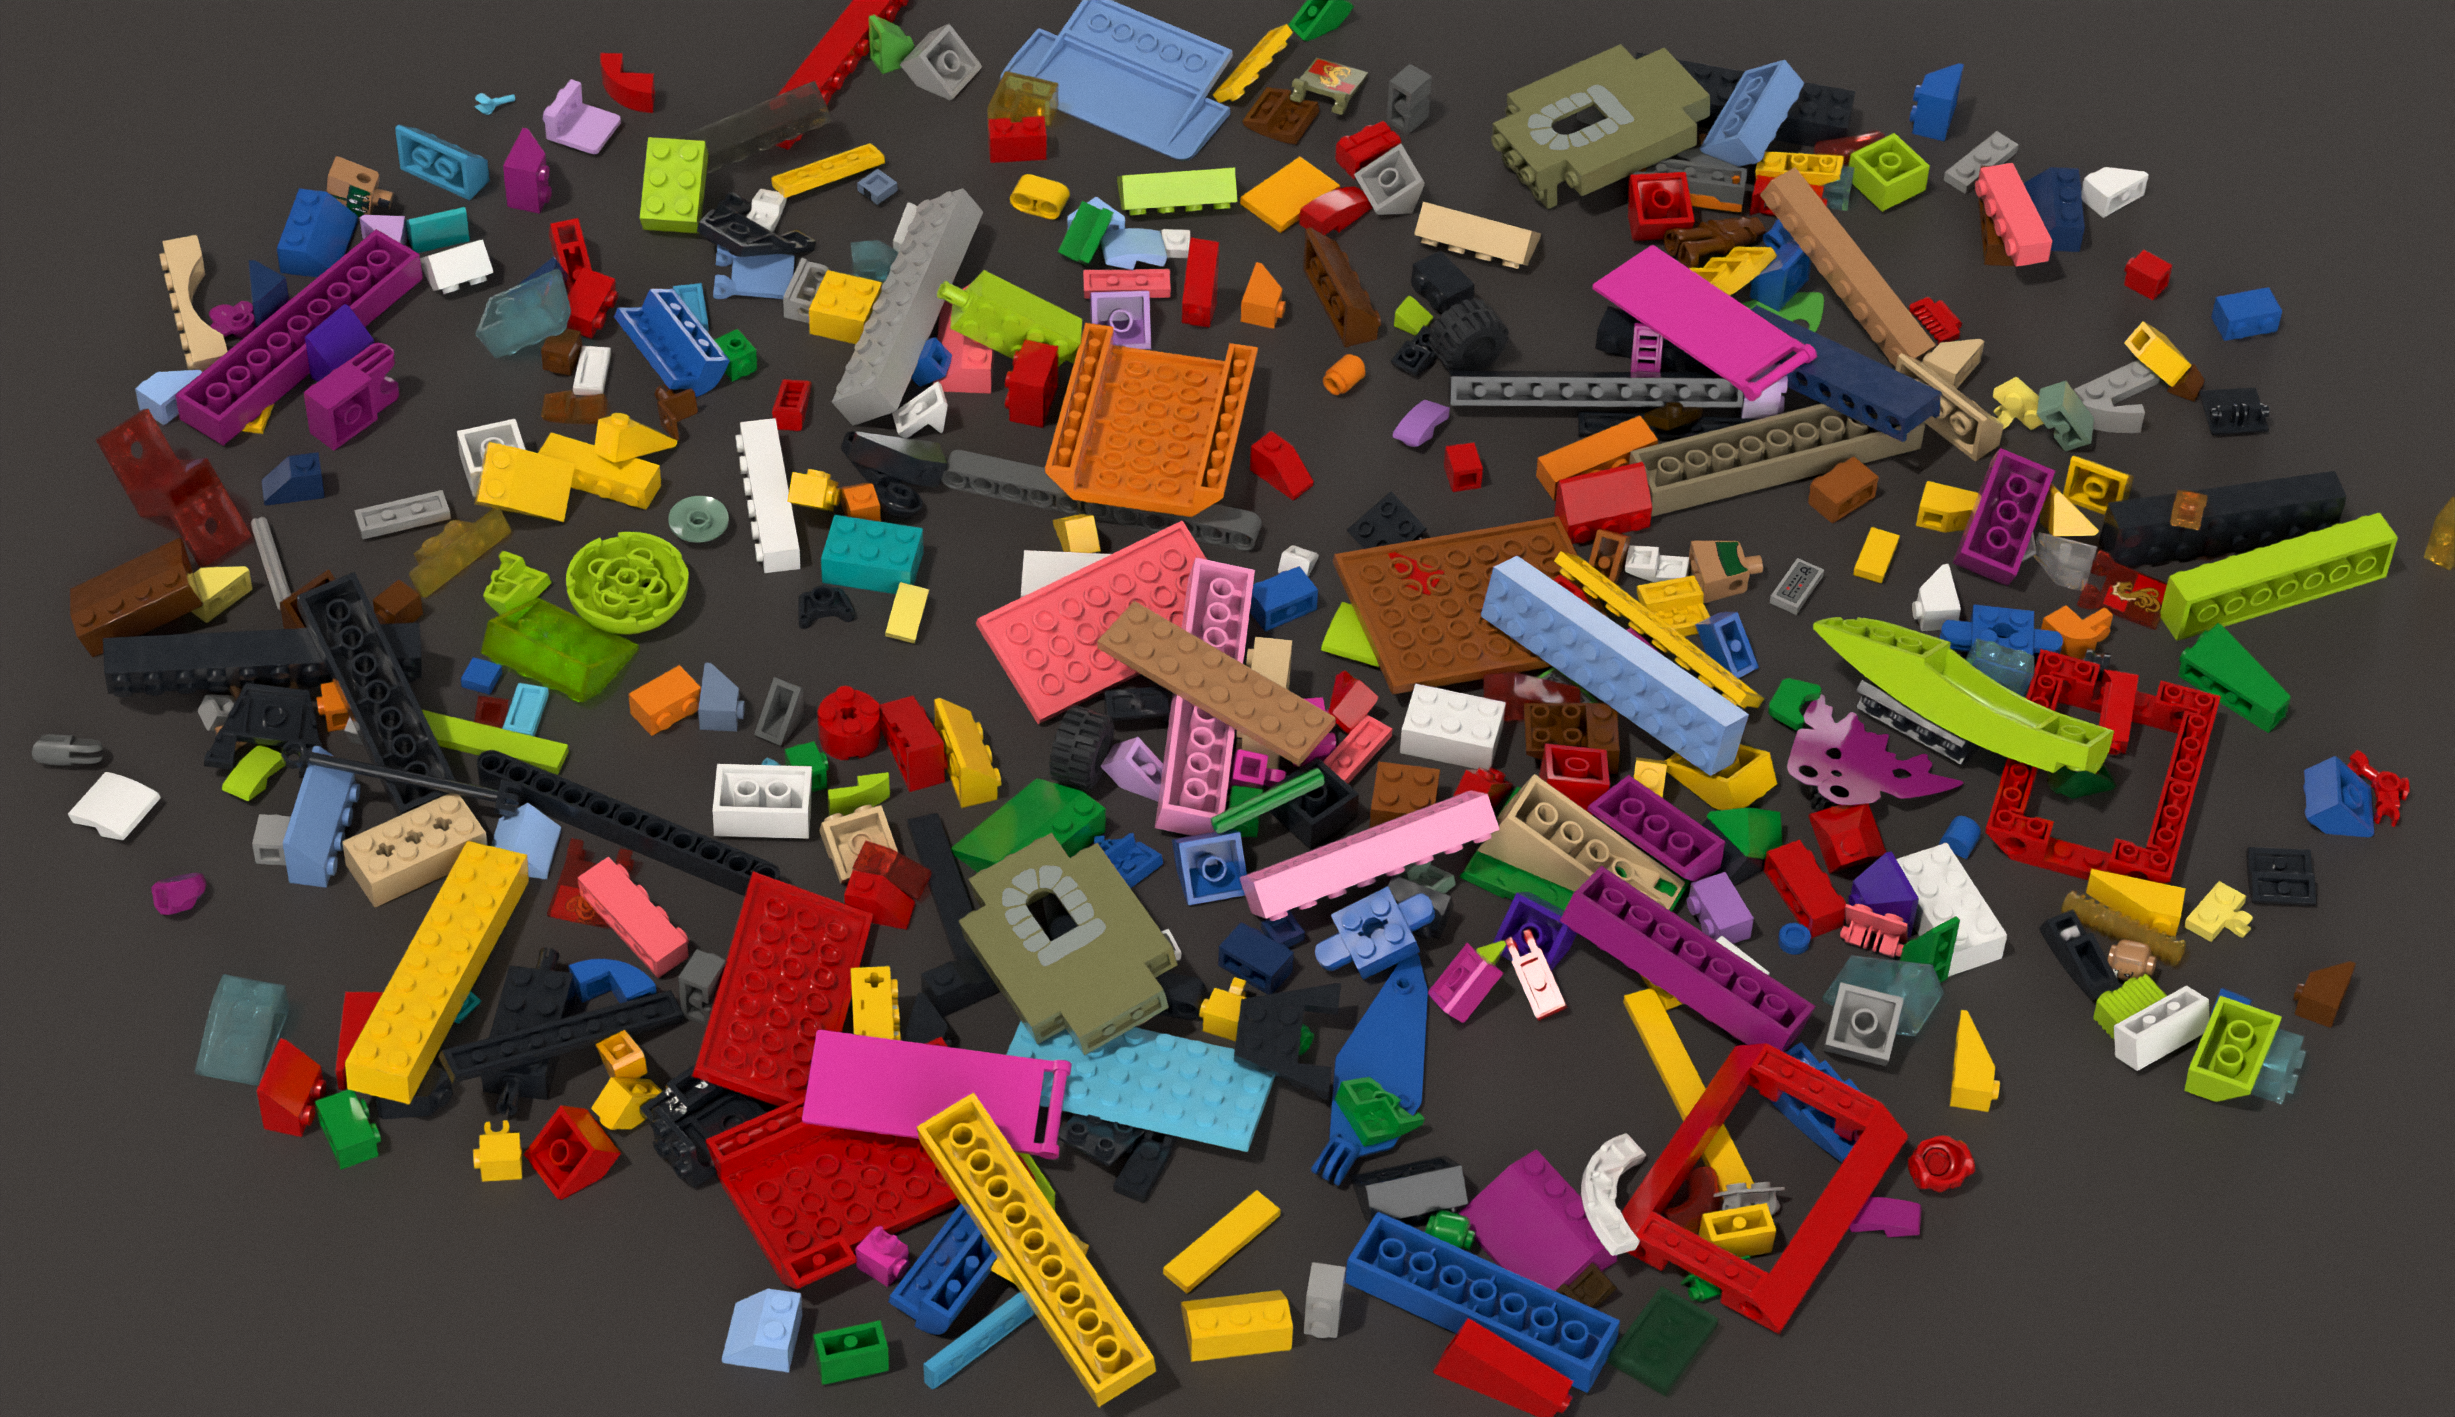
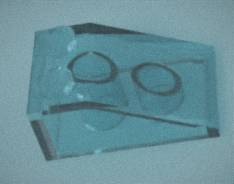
M223 974L212 999L195 1073L197 1075L259 1086L289 1012L286 986Z

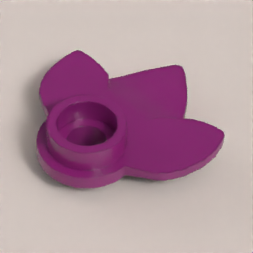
M240 301L234 307L228 304L213 307L209 311V316L213 321L210 327L223 334L224 337L232 333L238 338L246 337L256 328L252 303Z

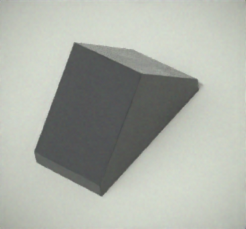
M774 677L754 735L783 746L805 717L804 689Z

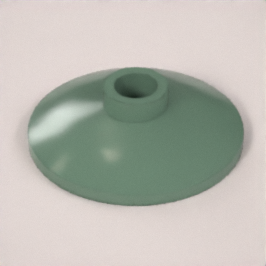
M691 496L682 499L672 507L668 516V522L671 531L677 537L685 541L698 543L710 541L720 536L728 526L729 515L726 507L720 501L708 496Z

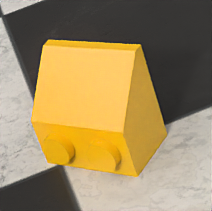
M2072 456L2063 495L2072 504L2105 515L2109 502L2128 500L2134 476L2078 456Z

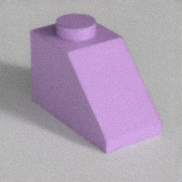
M1139 737L1114 744L1101 765L1102 769L1120 788L1158 802L1163 763Z

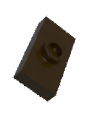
M1667 402L1665 406L1645 413L1644 421L1649 426L1668 431L1700 419L1703 407H1683V404L1678 402Z

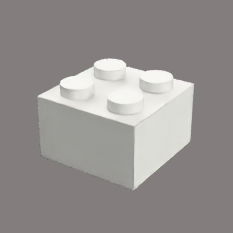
M515 419L457 431L459 455L473 498L477 494L485 448L489 442L525 450Z

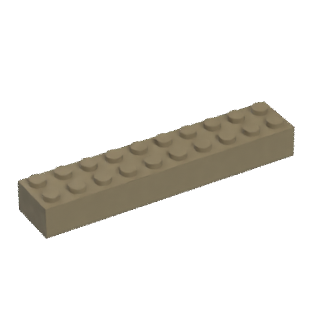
M1844 401L1848 407L1854 408V403ZM1819 404L1630 452L1629 464L1643 462L1645 466L1652 502V517L1827 473L1833 470L1837 464L1844 463L1852 457L1857 458L1861 463H1866L1921 449L1925 423L1922 422L1907 433V440L1901 442L1835 409ZM1868 414L1871 418L1878 419L1877 414ZM1890 423L1894 429L1901 430V425Z

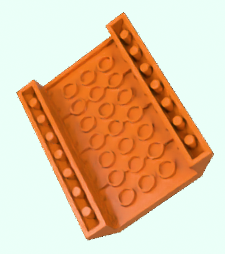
M1085 323L1081 344L1078 347L1045 466V473L1073 500L1133 508L1148 512L1153 511L1174 514L1176 516L1193 517L1223 499L1258 347L1229 343L1226 359L1221 361L1113 345L1114 327Z

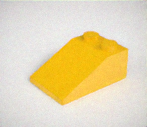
M489 442L485 448L475 504L564 522L575 463L516 447Z
M1742 744L1739 745L1734 764L1712 776H1709L1678 753L1665 760L1667 761L1666 772L1711 807L1718 810L1746 808L1777 785L1770 752Z

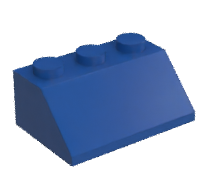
M299 189L277 246L280 273L318 278L347 253L358 223V216L328 192Z

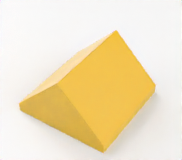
M2051 483L2040 512V523L2053 537L2096 535L2099 530Z

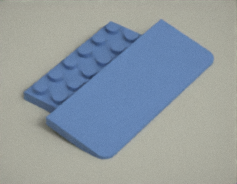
M1082 0L1058 36L1040 28L1036 30L1013 56L1002 72L1001 83L1011 91L1178 161H1188L1196 156L1231 114L1230 107L1208 99L1206 96L1233 55L1231 49L1112 0Z

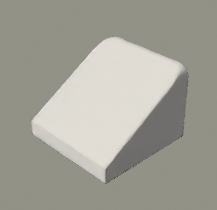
M1292 545L1282 553L1278 573L1280 574L1283 571L1300 566L1305 574L1309 576L1319 555Z

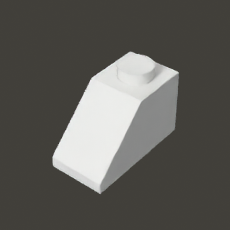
M2104 167L2095 173L2088 174L2084 178L2081 192L2082 201L2104 218L2143 196L2148 174L2144 171Z
M1943 564L1919 588L1917 601H1914L1912 604L1913 618L1918 619L1921 631L1941 630L1946 620L1959 621L1961 608L1949 564Z

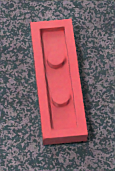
M1170 269L1083 270L1084 299H1090V292L1149 291L1150 298H1170Z
M1366 715L1323 762L1349 784L1392 737V728Z

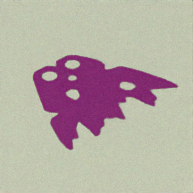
M1822 694L1819 699L1813 700L1803 716L1805 723L1813 729H1799L1797 731L1787 764L1790 775L1806 785L1817 786L1822 796L1839 805L1877 802L1881 798L1880 791L1903 799L1931 795L1956 788L1963 784L1961 780L1929 774L1928 771L1932 766V762L1928 760L1927 754H1921L1904 761L1895 759L1896 754L1885 751L1889 735H1877L1873 732H1866L1864 724L1858 720V716L1853 712H1850L1844 719L1835 723L1831 716L1833 707L1825 704V696ZM1837 748L1841 751V758L1832 759L1825 753L1829 749ZM1810 766L1817 770L1818 775L1816 777H1806L1799 772V767ZM1901 768L1911 773V776L1900 779L1895 777L1892 771ZM1837 770L1842 775L1840 777L1834 776L1831 771ZM1842 786L1848 790L1849 795L1845 798L1837 797L1831 793L1830 787Z

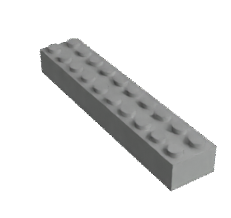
M963 188L954 192H946L932 200H924L916 209V215L908 227L907 235L899 247V253L890 267V273L881 287V293L872 307L873 311L869 320L864 325V331L860 340L855 345V351L851 360L846 365V371L841 382L836 387L837 391L832 400L834 406L852 426L893 413L899 407L925 342L930 336L945 301L937 297V291L940 285L943 284V281L946 280L951 284L953 283L983 214L981 208Z

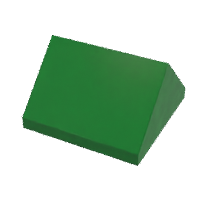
M1738 808L1710 811L1706 816L1746 857L1766 859L1767 851L1782 846L1781 812L1756 808Z

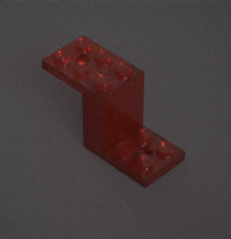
M149 409L141 410L95 439L139 516H170L199 567H206L252 536L208 458L178 460ZM136 441L143 448V453L138 459L131 453V446ZM210 517L217 523V529L213 534H209L205 529V522Z

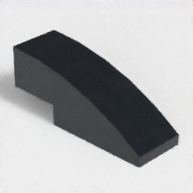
M2074 909L2049 918L2041 925L2039 930L2059 963L2092 1001L2097 1000L2106 991L2113 993L2121 987L2093 932L2086 933Z

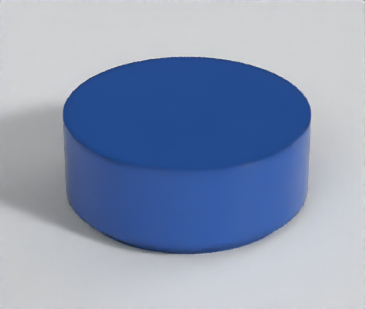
M1799 923L1784 925L1779 932V947L1784 952L1792 955L1804 953L1810 945V931Z

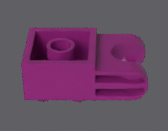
M383 343L370 345L355 357L334 369L322 380L311 385L304 392L309 432L333 451L378 419L377 413L399 397L398 383L386 376L395 365L394 350L390 346Z

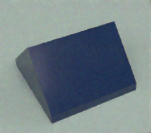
M250 260L249 271L252 303L257 328L289 301L286 277L255 260Z

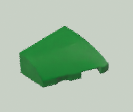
M1370 1076L1342 1081L1334 1099L1364 1147L1382 1143L1406 1134L1421 1126L1425 1120L1419 1112L1412 1116L1399 1106L1401 1099L1393 1093L1386 1092Z

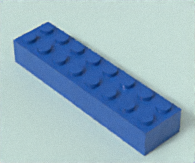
M1380 1212L1376 1213L1347 1260L1345 1283L1454 1333H1457L1467 1318L1571 1379L1574 1381L1573 1387L1586 1393L1589 1392L1617 1344L1620 1320Z

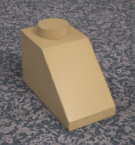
M1972 339L1939 343L1932 352L1928 351L1922 363L1957 389L1980 363L1985 341Z

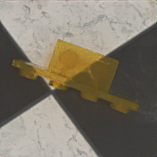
M493 508L475 523L454 520L445 525L444 531L439 535L431 537L422 543V547L414 553L419 565L409 572V576L421 597L426 598L511 533V529L500 508Z

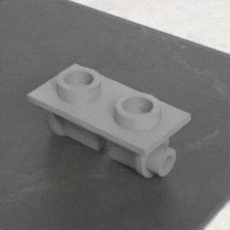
M1770 1182L1750 1184L1751 1189H1747L1746 1183L1726 1185L1727 1191L1714 1194V1197H1724L1723 1210L1767 1203L1771 1216H1773L1780 1209L1776 1192L1784 1191L1785 1187L1771 1188Z

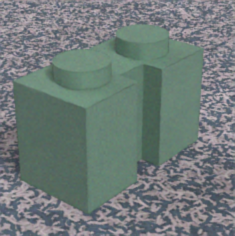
M2065 380L2041 388L2037 415L2048 429L2055 427L2054 438L2064 451L2090 444L2094 417L2068 382Z

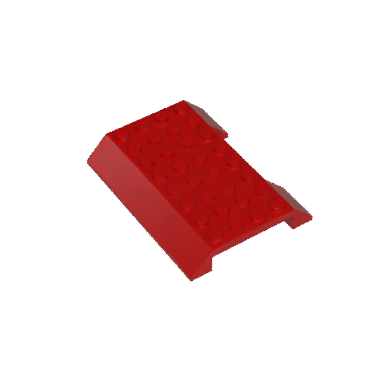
M942 1037L925 1043L948 1047ZM804 1096L706 1139V1145L723 1189L780 1281L784 1285L799 1289L857 1263V1258L853 1252L856 1251V1247L876 1226L883 1227V1231L892 1235L961 1204L919 1139L803 1123L802 1116L806 1098ZM1018 1154L1017 1157L1022 1162V1164L1024 1165V1167L1026 1168L1034 1182H1036L1035 1176L1033 1175V1173L1031 1172V1170L1029 1169L1021 1155Z

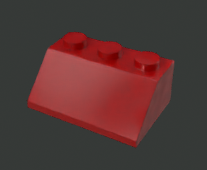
M1643 462L1558 480L1554 517L1559 516L1572 544L1595 540L1598 529H1606L1622 534L1650 527L1652 502Z

